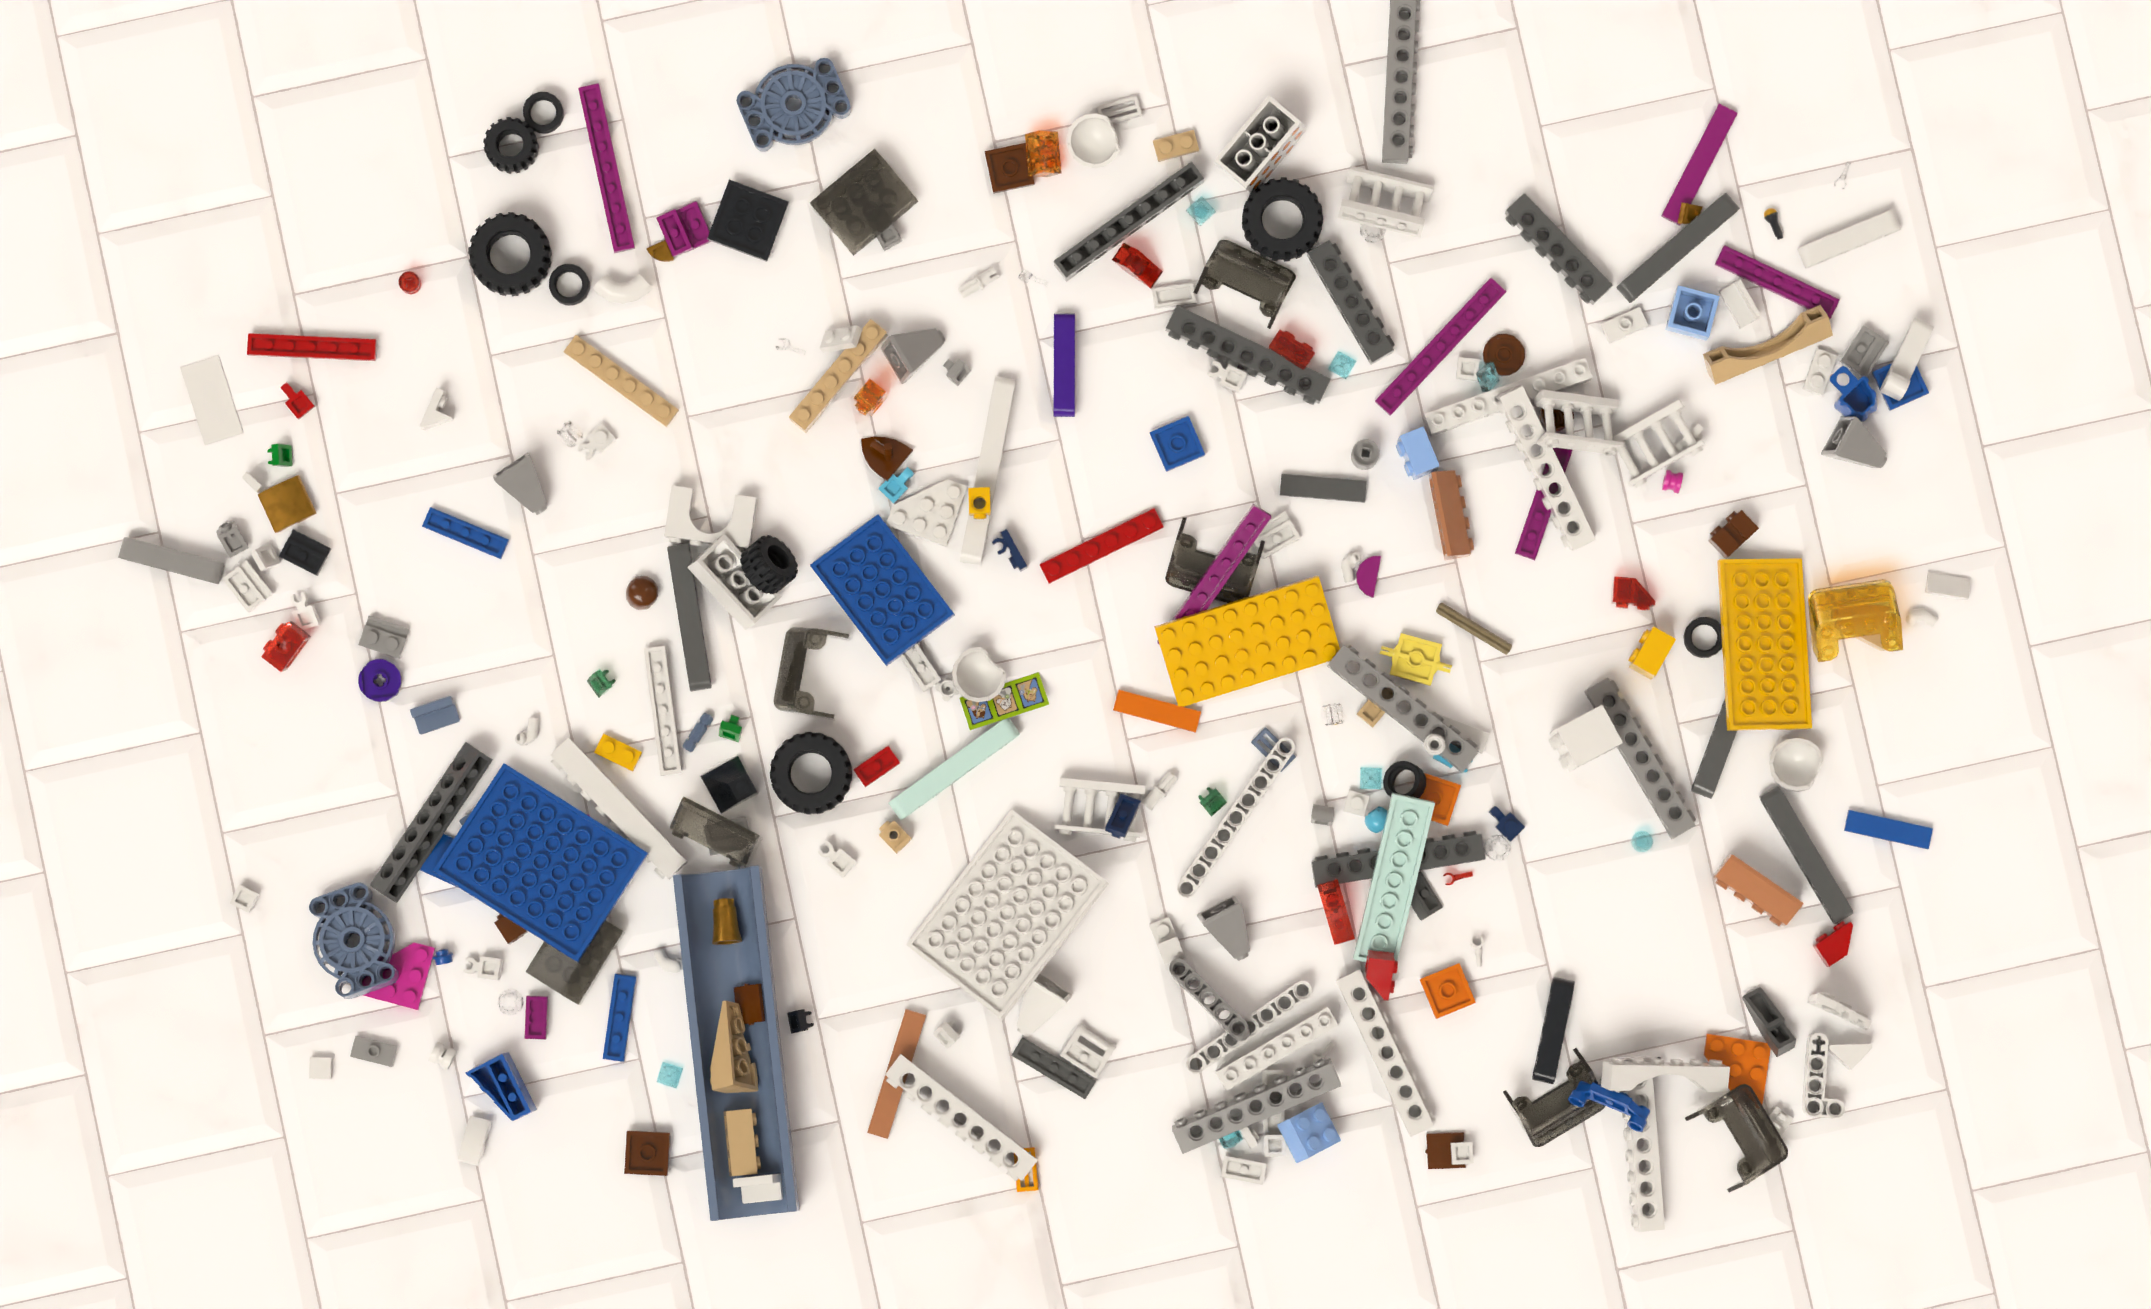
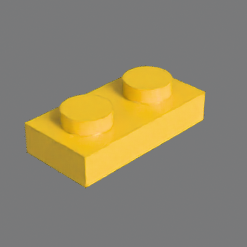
M604 733L594 751L595 754L632 772L642 755L641 751Z

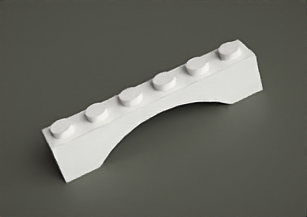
M1612 1058L1611 1061H1603L1601 1087L1610 1091H1631L1647 1079L1660 1075H1679L1692 1081L1699 1089L1706 1092L1728 1093L1730 1067L1722 1064L1721 1060L1711 1059L1709 1063H1703V1060L1690 1059V1063H1687L1681 1059H1670V1062H1664L1663 1059L1651 1058V1062H1644V1059L1631 1058V1061H1624L1625 1059Z

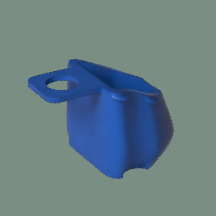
M1841 366L1830 377V382L1842 394L1834 403V408L1844 417L1855 416L1861 422H1864L1870 413H1874L1877 410L1876 392L1869 386V379L1866 376L1858 380L1847 367ZM1841 373H1845L1849 377V383L1845 386L1839 385L1837 382V376Z

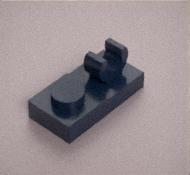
M1005 529L1000 532L1002 538H996L992 541L993 545L996 543L1003 544V548L997 552L998 555L1004 554L1008 548L1011 555L1008 559L1013 569L1018 568L1020 572L1027 569V564L1008 530Z
M1120 794L1106 824L1105 831L1112 833V837L1118 839L1121 837L1125 838L1141 805V800Z

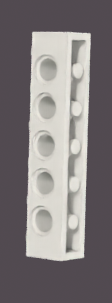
M1326 1007L1215 1073L1227 1091L1339 1025L1329 1008Z

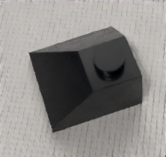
M739 756L700 776L721 814L759 794Z

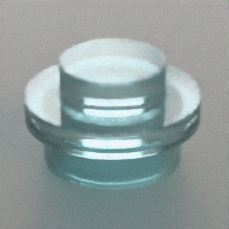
M1646 831L1636 832L1631 839V845L1637 852H1646L1653 844L1652 836Z

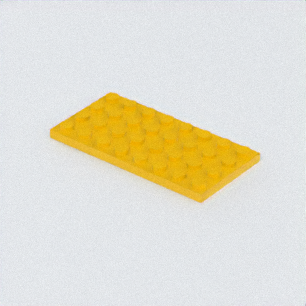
M1802 558L1717 560L1727 731L1811 729L1812 715Z
M1318 575L1154 626L1178 707L1191 705L1329 662L1340 650Z

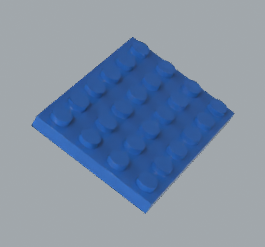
M879 514L810 564V567L886 667L955 616Z

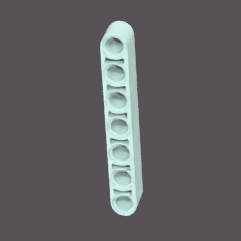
M1010 718L1000 721L900 793L888 804L898 818L903 820L1013 741L1021 733Z

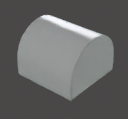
M1313 804L1310 822L1331 826L1335 807Z

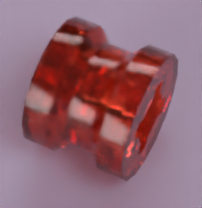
M411 271L402 273L398 280L402 291L409 295L418 293L422 286L418 275Z

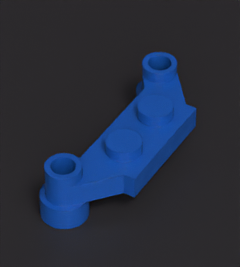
M1580 1081L1577 1088L1571 1092L1568 1098L1569 1102L1577 1107H1584L1587 1099H1590L1629 1115L1630 1119L1627 1124L1637 1132L1644 1130L1647 1124L1646 1119L1650 1114V1110L1647 1107L1638 1106L1626 1093L1610 1091L1601 1087V1084L1594 1082L1588 1084L1585 1081Z

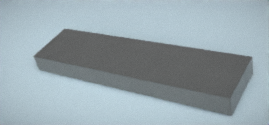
M1281 474L1280 496L1365 503L1367 481Z
M1023 1037L1011 1055L1083 1099L1087 1098L1096 1083L1094 1079Z

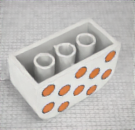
M1268 96L1214 162L1251 193L1257 189L1258 185L1266 181L1297 144L1305 131V126L1276 100Z

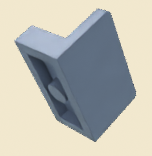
M451 696L409 709L420 735L460 722L453 697Z

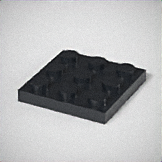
M729 179L707 240L767 262L789 201Z

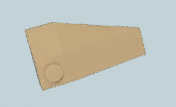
M722 1001L710 1068V1083L713 1091L722 1093L759 1091L757 1069L755 1063H751L749 1057L750 1043H746L743 1035L746 1028L738 1003Z

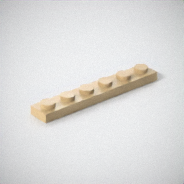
M575 335L563 351L666 428L679 412V409L579 336Z

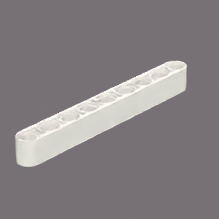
M995 376L973 487H990L991 511L1016 386V380ZM978 498L974 501L973 505L977 509H982L985 507L986 502L984 499ZM968 513L960 562L981 566L991 515H986V519H974V516H969Z
M1284 737L1275 744L1179 881L1177 891L1181 897L1189 898L1196 893L1294 753L1295 744L1292 739ZM1289 742L1291 744V751L1289 753H1282L1279 749L1280 743ZM1270 759L1278 761L1279 768L1276 771L1268 769L1267 762ZM1257 777H1264L1266 779L1267 785L1265 788L1259 789L1255 786V779ZM1246 794L1252 795L1255 799L1254 804L1251 806L1244 805L1242 802L1243 796ZM1233 812H1239L1242 815L1240 823L1234 824L1231 822L1230 815ZM1225 829L1230 833V838L1227 841H1220L1217 834L1220 830ZM1208 847H1214L1217 850L1218 855L1216 858L1209 859L1206 857L1205 851ZM1200 864L1204 866L1205 874L1203 876L1197 877L1193 874V867ZM1184 882L1191 883L1193 891L1190 894H1183L1180 890L1181 884Z

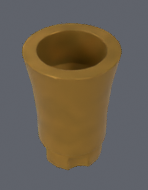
M722 898L713 900L712 944L728 945L742 942L734 899Z

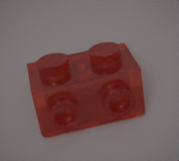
M1279 330L1270 343L1269 349L1301 370H1304L1315 356L1313 348L1305 342L1300 343L1295 340L1296 337L1286 330L1284 332Z

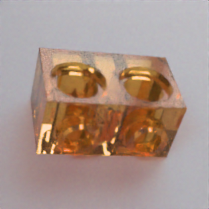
M1038 130L1025 134L1029 176L1048 178L1062 174L1058 132Z
M869 378L855 395L854 406L864 416L869 414L872 417L887 399V392Z

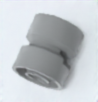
M1369 439L1358 441L1351 452L1353 465L1361 470L1373 468L1380 456L1378 445Z

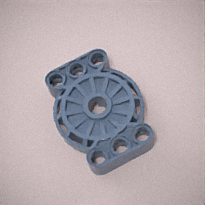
M828 58L817 60L814 69L800 64H787L777 67L760 81L755 95L750 91H742L736 99L754 146L761 152L770 150L773 140L786 145L810 143L826 131L833 115L839 119H844L851 113L849 99L833 62ZM824 64L831 67L830 71L825 74L819 71L820 66ZM791 69L804 70V72L798 70L791 71ZM769 79H771V80L766 84L765 88L762 89L763 85H764ZM830 84H837L839 86L838 91L835 93H830L827 88ZM746 97L752 99L751 105L747 107L741 105V100ZM790 97L802 101L801 107L797 111H790L786 108ZM839 103L847 105V109L844 112L836 111L835 108ZM752 117L760 118V123L757 126L749 124V120ZM823 121H826L824 126L819 131H817V129L822 125ZM811 134H814V135H812V136H810V137H808V138L801 139V138L807 137V136H809V135H811ZM766 136L769 141L766 145H759L757 143L758 138Z
M360 882L312 899L309 904L310 912L319 919L313 932L312 945L314 955L320 966L327 973L339 979L335 984V991L338 995L348 1000L396 983L399 977L398 970L389 964L395 949L394 928L384 912L369 903L373 897L372 891L368 886ZM365 889V896L358 899L356 895L358 890ZM340 896H345V903L337 906V899ZM324 903V911L321 913H317L316 907L319 904ZM376 910L382 917L378 918L373 914V911ZM386 924L389 928L390 935H388L387 929L385 927ZM351 933L359 934L360 942L354 948H349L346 945ZM318 947H320V951H321L322 956H323L322 958H321L320 955H319V949H318ZM326 964L335 968L334 973L327 968ZM386 969H391L392 975L390 978L384 979L383 972ZM366 976H371L372 981L370 985L363 986V979ZM350 983L351 990L343 994V986Z

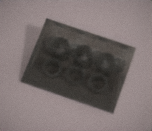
M874 148L814 198L810 205L819 218L854 256L919 201Z
M605 920L578 963L546 942H543L525 972L581 1006L624 936L625 931Z

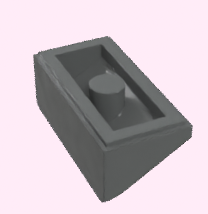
M1420 871L1418 872L1411 906L1422 921L1442 909L1443 906Z

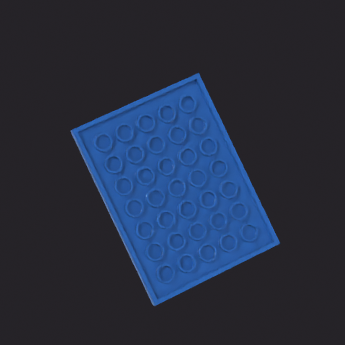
M503 763L433 872L578 963L645 861L648 853Z

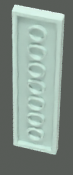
M1392 793L1353 955L1354 960L1366 962L1368 950L1394 953L1395 961L1398 960L1435 806L1434 801Z

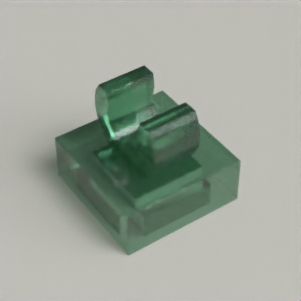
M599 669L587 680V683L598 698L605 695L616 682L615 679L608 681L605 677L609 670L602 672Z
M1208 787L1206 789L1209 794L1205 798L1199 795L1198 798L1200 800L1199 803L1212 817L1227 801L1216 788L1212 790V788Z

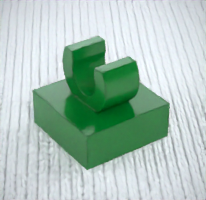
M272 444L271 448L267 450V453H272V461H268V464L279 467L293 466L292 445Z
M731 714L729 722L722 720L718 736L739 743L742 734V727L738 726L740 717Z

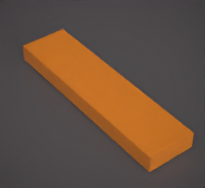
M1118 690L1113 711L1194 733H1196L1201 711L1182 706L1178 707L1175 704L1123 690Z

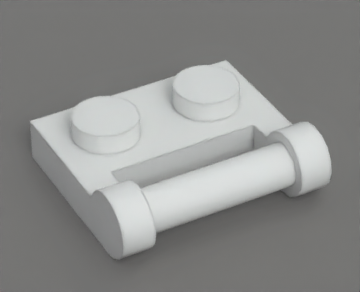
M1080 1023L1060 1056L1092 1077L1097 1078L1117 1046L1113 1043H1107ZM1082 1036L1106 1051L1103 1057L1078 1042V1038Z

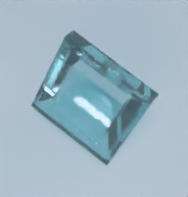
M1338 351L1328 370L1346 380L1357 361Z
M1360 767V789L1381 790L1382 768Z
M662 1062L656 1082L677 1089L683 1068Z
M1239 1130L1219 1138L1224 1149L1235 1147L1243 1140Z

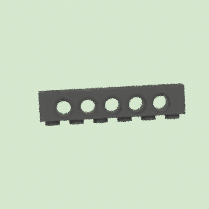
M1525 193L1505 211L1506 221L1512 227L1517 226L1521 230L1520 235L1528 243L1531 241L1536 246L1535 251L1542 258L1546 256L1551 262L1549 264L1556 273L1561 272L1566 277L1564 281L1572 289L1575 287L1580 292L1579 296L1586 304L1590 302L1594 305L1612 288L1613 284ZM1525 215L1531 216L1533 223L1531 225L1524 224L1522 217ZM1540 230L1545 231L1548 234V239L1540 240L1537 237V232ZM1559 246L1562 248L1563 254L1556 256L1552 253L1551 248ZM1569 261L1575 262L1577 270H1568L1566 263ZM1584 276L1591 278L1592 285L1584 286L1581 283V278Z
M1328 240L1307 252V257L1370 365H1373L1392 354L1395 344L1390 335L1386 336L1382 330L1384 325L1378 316L1375 318L1371 310L1374 308L1369 299H1364L1360 293L1363 291L1358 280L1353 281L1350 275L1352 273L1350 266L1346 261L1343 263L1339 257L1341 251L1337 244H1332ZM1333 260L1337 267L1334 270H1328L1325 267V262ZM1343 278L1347 281V286L1345 288H1338L1335 281ZM1348 297H1355L1358 300V304L1351 307L1346 303V299ZM1360 315L1367 316L1369 319L1368 324H1359L1357 317ZM1371 333L1377 334L1379 342H1369L1368 335Z

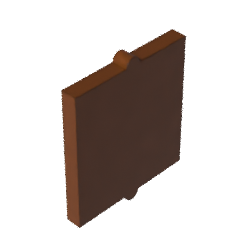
M745 983L744 986L734 987L735 1003H738L740 1006L744 1024L754 1025L757 1022H764L765 1014L761 984L750 985V983Z
M1464 1132L1426 1134L1427 1149L1425 1153L1427 1154L1428 1169L1466 1168V1164L1452 1165L1450 1143L1465 1142Z

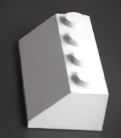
M723 534L687 568L743 629L747 630L782 596L778 592L774 594L763 593L762 590L759 591L750 583L741 568L740 559L742 553Z

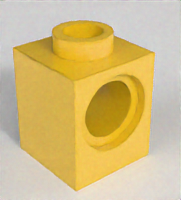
M990 487L968 488L969 516H974V519H986V515H991ZM978 498H982L986 502L985 507L982 509H977L973 505L974 501Z

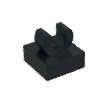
M805 1009L787 1013L791 1034L807 1031L808 1028L814 1026V1023H807L806 1016L812 1014L811 1011L805 1012Z

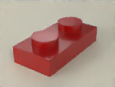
M888 745L853 770L866 788L901 763Z

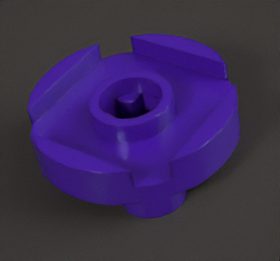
M375 659L363 667L358 677V684L361 692L367 698L375 702H386L398 695L402 686V676L395 664L385 659ZM378 675L386 678V682L381 687L374 682L375 679H378Z

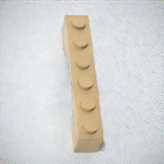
M1821 305L1800 313L1797 319L1785 331L1764 343L1745 348L1721 346L1703 354L1707 372L1714 384L1717 385L1819 341H1823L1833 336L1829 317Z
M870 319L862 328L857 347L845 349L790 414V421L807 433L845 383L888 336L887 332Z

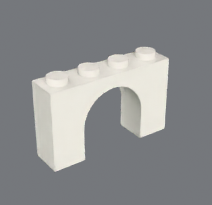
M671 485L664 537L669 538L668 542L681 544V540L690 541L689 545L702 547L703 543L712 545L725 534L741 553L751 545L757 507L756 497L735 494L732 517L729 524L722 531L709 534L699 531L692 523L691 508L694 489Z

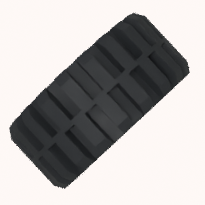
M1281 177L1280 180H1275V178L1269 179L1267 183L1258 185L1257 189L1250 193L1242 213V230L1244 231L1246 241H1249L1251 244L1250 247L1254 251L1257 250L1260 256L1272 258L1271 261L1277 262L1278 260L1287 262L1293 258L1298 259L1304 253L1309 252L1313 245L1317 243L1323 225V209L1318 201V196L1315 192L1312 193L1310 187L1306 184L1302 185L1296 179H1293V181L1287 180V177ZM1275 201H1289L1295 204L1301 211L1302 226L1298 233L1291 238H1275L1267 233L1263 226V213L1267 206Z
M508 212L505 215L499 213L492 219L489 217L484 220L486 223L482 226L479 225L475 229L477 232L475 236L472 235L470 239L471 247L468 248L470 266L478 280L488 290L497 292L502 296H519L520 293L524 292V294L531 292L530 289L533 287L537 288L540 285V281L548 275L547 270L551 267L552 249L542 228L533 219H529L523 214L516 215L514 212ZM508 235L521 237L527 242L530 249V259L527 265L520 271L512 274L498 271L493 266L490 258L493 245L500 238Z
M819 732L798 733L793 735L792 738L786 739L781 747L777 748L770 764L771 785L777 797L793 811L807 815L822 814L825 811L832 810L837 804L841 803L849 792L853 776L852 765L845 749L832 737ZM804 754H819L830 764V782L820 792H802L792 781V766Z

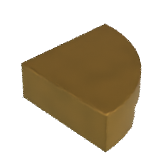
M1682 202L1678 224L1691 223L1696 216L1700 215L1703 206Z
M666 240L646 248L648 253L658 261H674Z

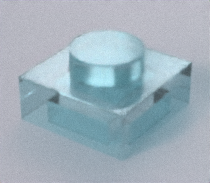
M1203 196L1186 209V212L1200 227L1216 213Z
M1487 362L1476 373L1482 392L1490 391L1500 381L1494 363Z

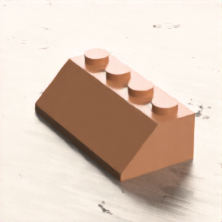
M1455 470L1431 472L1429 482L1444 560L1468 557L1471 555V551L1474 550L1472 537L1468 538L1467 534L1470 524L1468 517H1464L1463 514L1466 504L1464 496H1460L1459 488L1462 487L1460 475H1456Z
M1733 854L1726 857L1713 876L1717 880L1715 883L1724 890L1729 888L1734 891V897L1742 902L1747 900L1753 904L1751 908L1761 915L1763 912L1770 916L1769 921L1778 927L1781 924L1786 926L1804 904Z

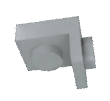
M235 521L231 523L225 522L218 527L219 529L216 531L217 537L230 558L249 548Z

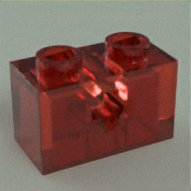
M293 621L285 624L281 623L275 631L276 637L273 641L270 639L263 647L265 652L261 657L280 672L288 670L312 637ZM284 641L286 642L285 647H286L287 649H283L284 643H282V642H284Z

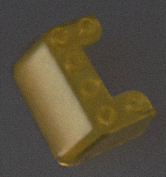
M1880 579L1819 588L1809 594L1808 607L1811 644L1818 662L1831 661L1837 657L1839 653L1838 640L1880 634L1881 645L1886 651L1903 650L1901 617L1895 590L1890 581Z

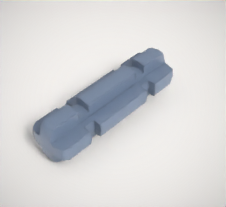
M707 713L702 714L700 722H697L689 734V739L685 740L682 746L684 749L693 752L696 747L695 744L700 741L707 730L706 727L712 723L713 717Z

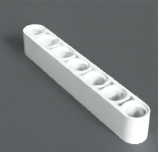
M1299 981L1244 1019L1246 1022L1251 1021L1255 1025L1254 1032L1246 1040L1237 1041L1234 1046H1230L1225 1041L1226 1036L1229 1034L1226 1031L1187 1059L1186 1067L1188 1071L1193 1074L1201 1073L1307 1000L1312 994L1311 985L1306 981ZM1300 984L1306 985L1308 988V994L1304 997L1299 996L1296 992L1297 986ZM1281 997H1288L1291 1004L1289 1008L1282 1009L1279 1006L1278 1001ZM1264 1009L1272 1011L1273 1017L1270 1021H1264L1261 1018V1012ZM1238 1025L1234 1029L1236 1034L1244 1031L1243 1025ZM1210 1046H1217L1219 1048L1220 1054L1217 1058H1211L1208 1055L1207 1050ZM1193 1058L1201 1060L1202 1067L1199 1070L1191 1069L1190 1061Z

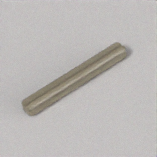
M1440 603L1436 609L1437 614L1503 654L1507 655L1512 649V644L1446 604Z

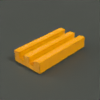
M1035 1147L1023 1148L1027 1152H1031V1155L1036 1158ZM1013 1153L1015 1165L1018 1161V1157L1015 1153ZM1036 1163L1032 1167L1034 1186L1029 1187V1176L1027 1174L1024 1178L1025 1187H1021L1019 1178L1016 1181L1017 1192L1038 1190Z

